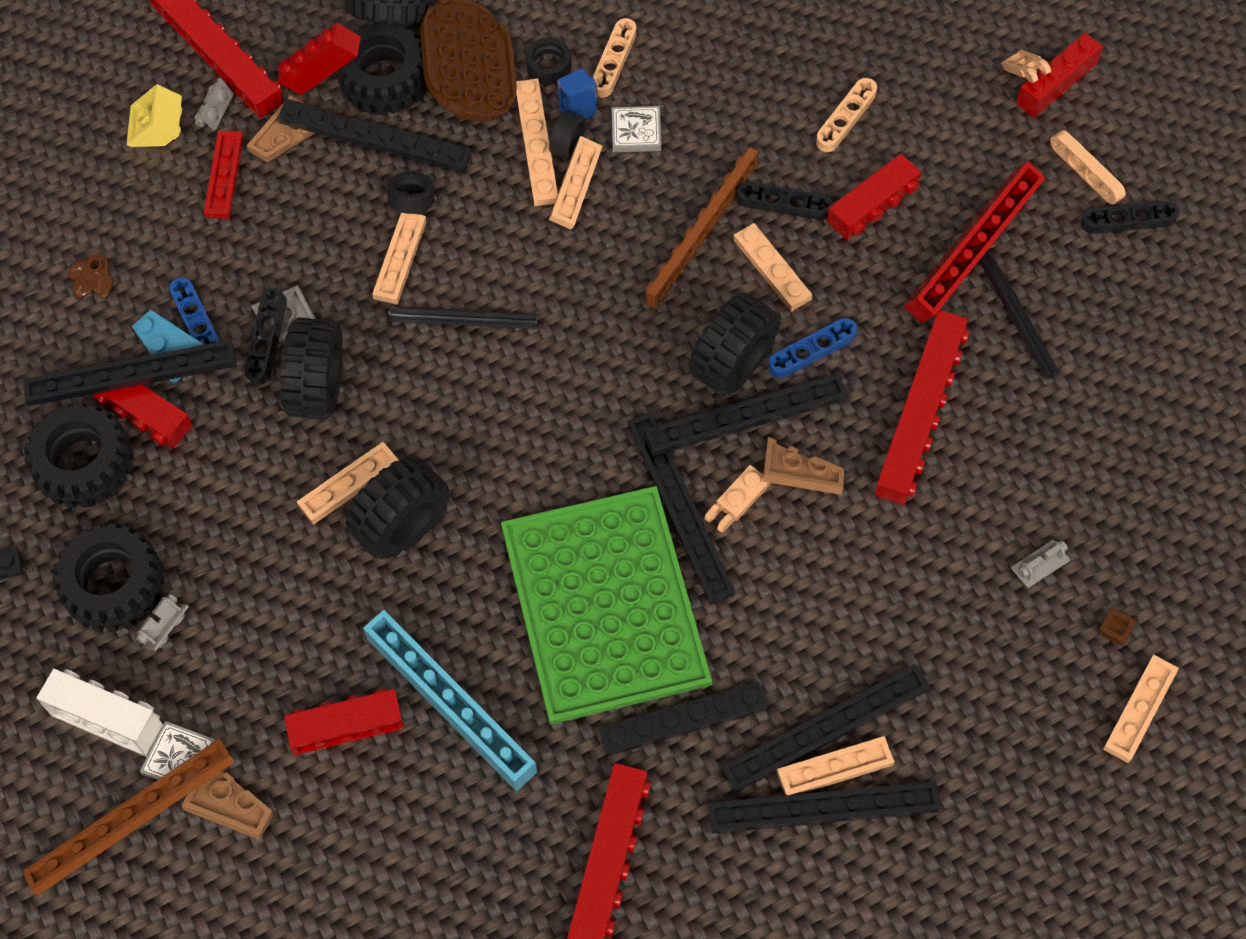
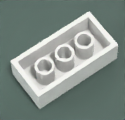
M56 669L52 670L36 698L52 717L145 757L148 756L163 726L159 720L160 716L153 712L154 708L143 701H138L137 704L131 702L127 695L117 690L110 693L104 690L105 687L96 681L89 680L88 683L79 679V675L65 669L64 672Z

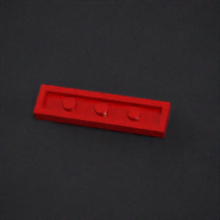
M218 131L204 207L205 218L230 219L244 140L242 132Z

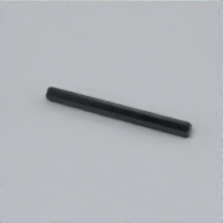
M986 251L979 260L981 266L1046 379L1055 377L1058 373V368L992 252Z
M390 307L388 310V320L390 322L537 329L539 326L538 314L406 307Z

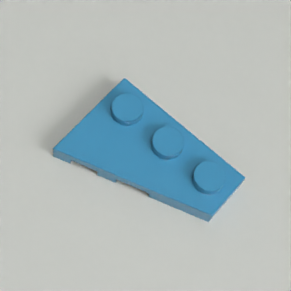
M152 310L132 325L151 355L204 345ZM180 378L170 379L169 381L175 384Z

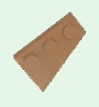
M290 95V96L287 98V99H290V100H294V101L303 103L302 101L298 100L297 98L293 97L292 95ZM283 104L247 144V150L267 163L315 134L278 123V115Z
M768 437L762 482L842 494L844 468L816 456L808 458L799 454V449L789 446L787 449L777 445V440Z
M221 771L190 792L182 803L183 810L258 840H261L273 817L271 809L251 792L242 788L235 782L232 776L224 771Z

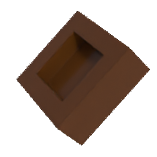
M1111 608L1097 634L1123 647L1137 621Z

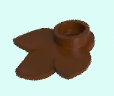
M94 254L86 261H78L70 267L67 276L74 280L73 293L77 299L85 297L92 291H95L103 299H106L110 294L113 279L109 274L110 263L105 256ZM99 262V267L93 269L94 265Z

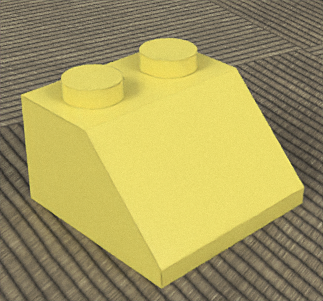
M156 84L135 101L130 108L127 146H166L173 139L175 140L181 130L179 122L182 114V96Z

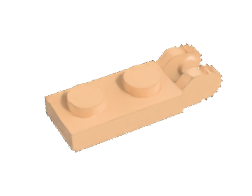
M1024 50L1018 51L1001 62L1005 71L1027 78L1032 83L1038 80L1036 74L1038 69L1045 75L1051 72V68L1046 60Z
M749 465L716 501V504L709 509L704 519L707 522H712L721 511H724L727 515L719 522L717 528L720 532H724L747 511L768 488L770 483L762 482L763 474Z

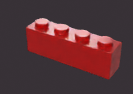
M339 23L324 29L319 36L311 39L304 47L297 49L293 55L280 62L278 66V83L299 95H303L358 56L361 36Z
M1087 33L1082 34L1048 63L1051 68L1050 73L1045 75L1039 71L1036 73L1038 77L1036 82L1027 81L1021 86L1016 104L1035 118L1098 64L1103 46Z
M899 154L829 207L827 222L846 240H849L854 235H860L868 224L872 221H878L886 210L890 207L895 208L903 197L916 192L920 186L921 171L902 154Z
M144 385L96 393L91 396L99 405L104 406L106 404L112 408L111 411L118 418L130 420L131 425L139 432L143 433L146 431L151 434L150 437L160 446L166 444L171 449H174L193 427L188 414Z
M388 688L378 689L373 694L363 697L362 695H353L343 702H324L318 708L310 710L305 708L296 709L291 714L284 716L289 745L294 756L404 729L395 689L390 690Z

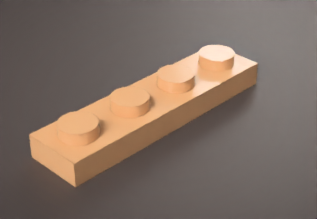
M582 136L579 137L549 220L572 230L602 145Z
M401 213L372 294L374 300L398 305L427 222L426 216Z
M755 223L734 234L733 240L790 311L812 300L811 292Z
M382 442L298 500L297 504L314 525L357 495L359 490L364 488L372 477L374 478L379 474L380 470L384 467H389L392 462L399 460L386 444Z
M1153 654L1103 750L1127 763L1131 761L1179 669L1178 667Z
M885 736L779 768L777 769V774L785 796L797 795L893 766L894 760Z

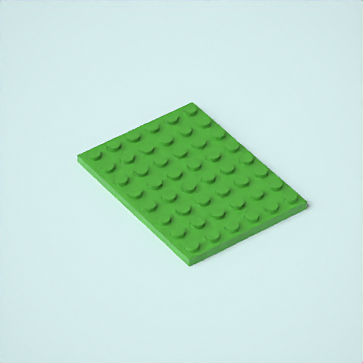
M657 486L501 522L550 725L712 686L711 675Z

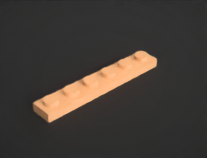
M539 80L516 81V96L534 206L555 204L558 192L551 152L549 151V139Z

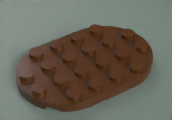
M439 0L437 4L432 7L430 6L420 26L423 73L427 88L434 98L456 117L486 122L503 116L512 105L517 91L513 47L507 29L502 22L498 24L490 16L491 11L471 0Z

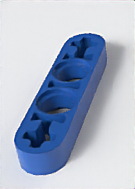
M183 277L173 280L169 287L170 293L190 335L204 345V341L207 340L210 343L220 342L190 280ZM181 287L185 289L188 296L184 299L179 291ZM190 305L198 306L197 311L193 314L185 313V309ZM203 324L207 326V330L204 333L197 334L194 332L198 325Z
M849 318L840 319L774 353L769 359L768 370L770 374L776 378L787 377L852 343L857 334L856 323ZM841 328L850 330V333L848 335L846 332L840 334ZM820 338H826L831 344L828 347H821L816 341ZM799 349H804L809 353V356L801 359L795 355V352ZM776 362L780 364L785 363V367L783 369L780 366L775 367Z

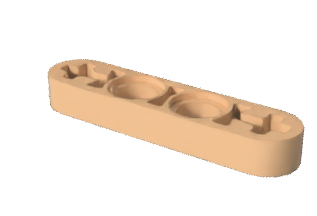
M624 18L615 24L593 75L597 84L595 89L597 97L604 98L613 92L636 38V24L631 19ZM625 29H629L625 33V38H623L622 31H625ZM621 45L624 47V50L615 52L612 50V47ZM609 63L617 66L614 70H606L604 68ZM603 77L606 78V85H603V87H598L602 85L604 80Z
M863 78L853 86L818 131L816 139L818 149L823 152H831L838 147L875 99L877 92L875 81ZM869 89L863 94V98L860 97L862 90ZM855 103L860 108L858 110H850L847 108V105ZM841 119L847 125L838 127L834 124V121ZM831 132L833 133L832 140H828L827 142L823 141V139H828Z
M1061 130L1051 137L1050 142L1054 151L1105 201L1113 205L1125 197L1126 193L1123 185L1067 131Z

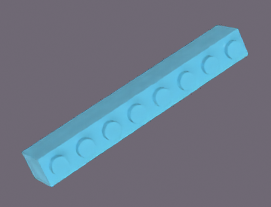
M385 610L363 627L367 640L516 792L537 773L536 762Z

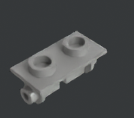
M221 78L218 79L217 83L209 87V91L203 101L206 105H201L198 113L195 115L196 125L200 127L208 125L213 131H216L234 94Z
M1053 539L1013 565L1011 569L1028 589L1070 561L1069 557L1065 554V551L1068 549L1067 545L1063 541L1057 542Z
M171 594L163 597L152 612L159 620L156 622L151 617H148L137 631L138 636L136 640L144 644V648L156 651L167 642L168 634L174 626H177L183 620L184 612L189 606L176 603L178 600Z

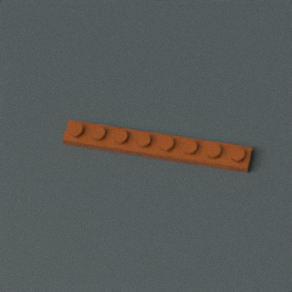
M750 147L745 155L741 154L739 156L735 169L732 173L728 172L726 174L723 186L720 190L716 189L708 207L701 209L697 218L698 221L694 226H689L681 244L678 243L674 247L671 259L662 264L656 280L649 282L645 290L648 306L654 309L657 308L737 195L739 185L745 183L754 171L758 161L757 150Z
M219 738L23 870L31 891L36 896L40 895L233 764L235 761L222 740Z

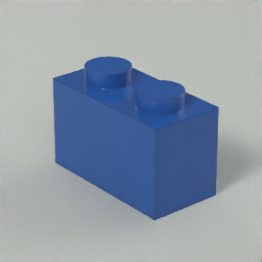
M581 68L557 80L559 109L561 112L570 110L583 115L586 119L596 114V103H598L595 95V89L597 84L592 75L588 76L586 71Z

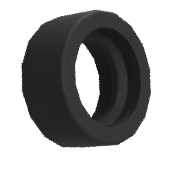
M542 38L533 42L526 53L528 74L532 79H538L540 84H557L558 79L570 74V49L564 42L555 38ZM544 54H555L563 60L559 66L550 69L541 68L535 64V60Z
M565 110L561 113L550 137L549 151L551 154L566 160L571 159L577 140L580 136L583 137L585 133L586 118L583 115L570 110Z
M398 173L391 177L387 183L388 204L394 210L401 213L418 214L425 212L434 203V182L423 173ZM404 191H416V192H420V193H419V194H411V195H409V194H404V193H401V192H404Z

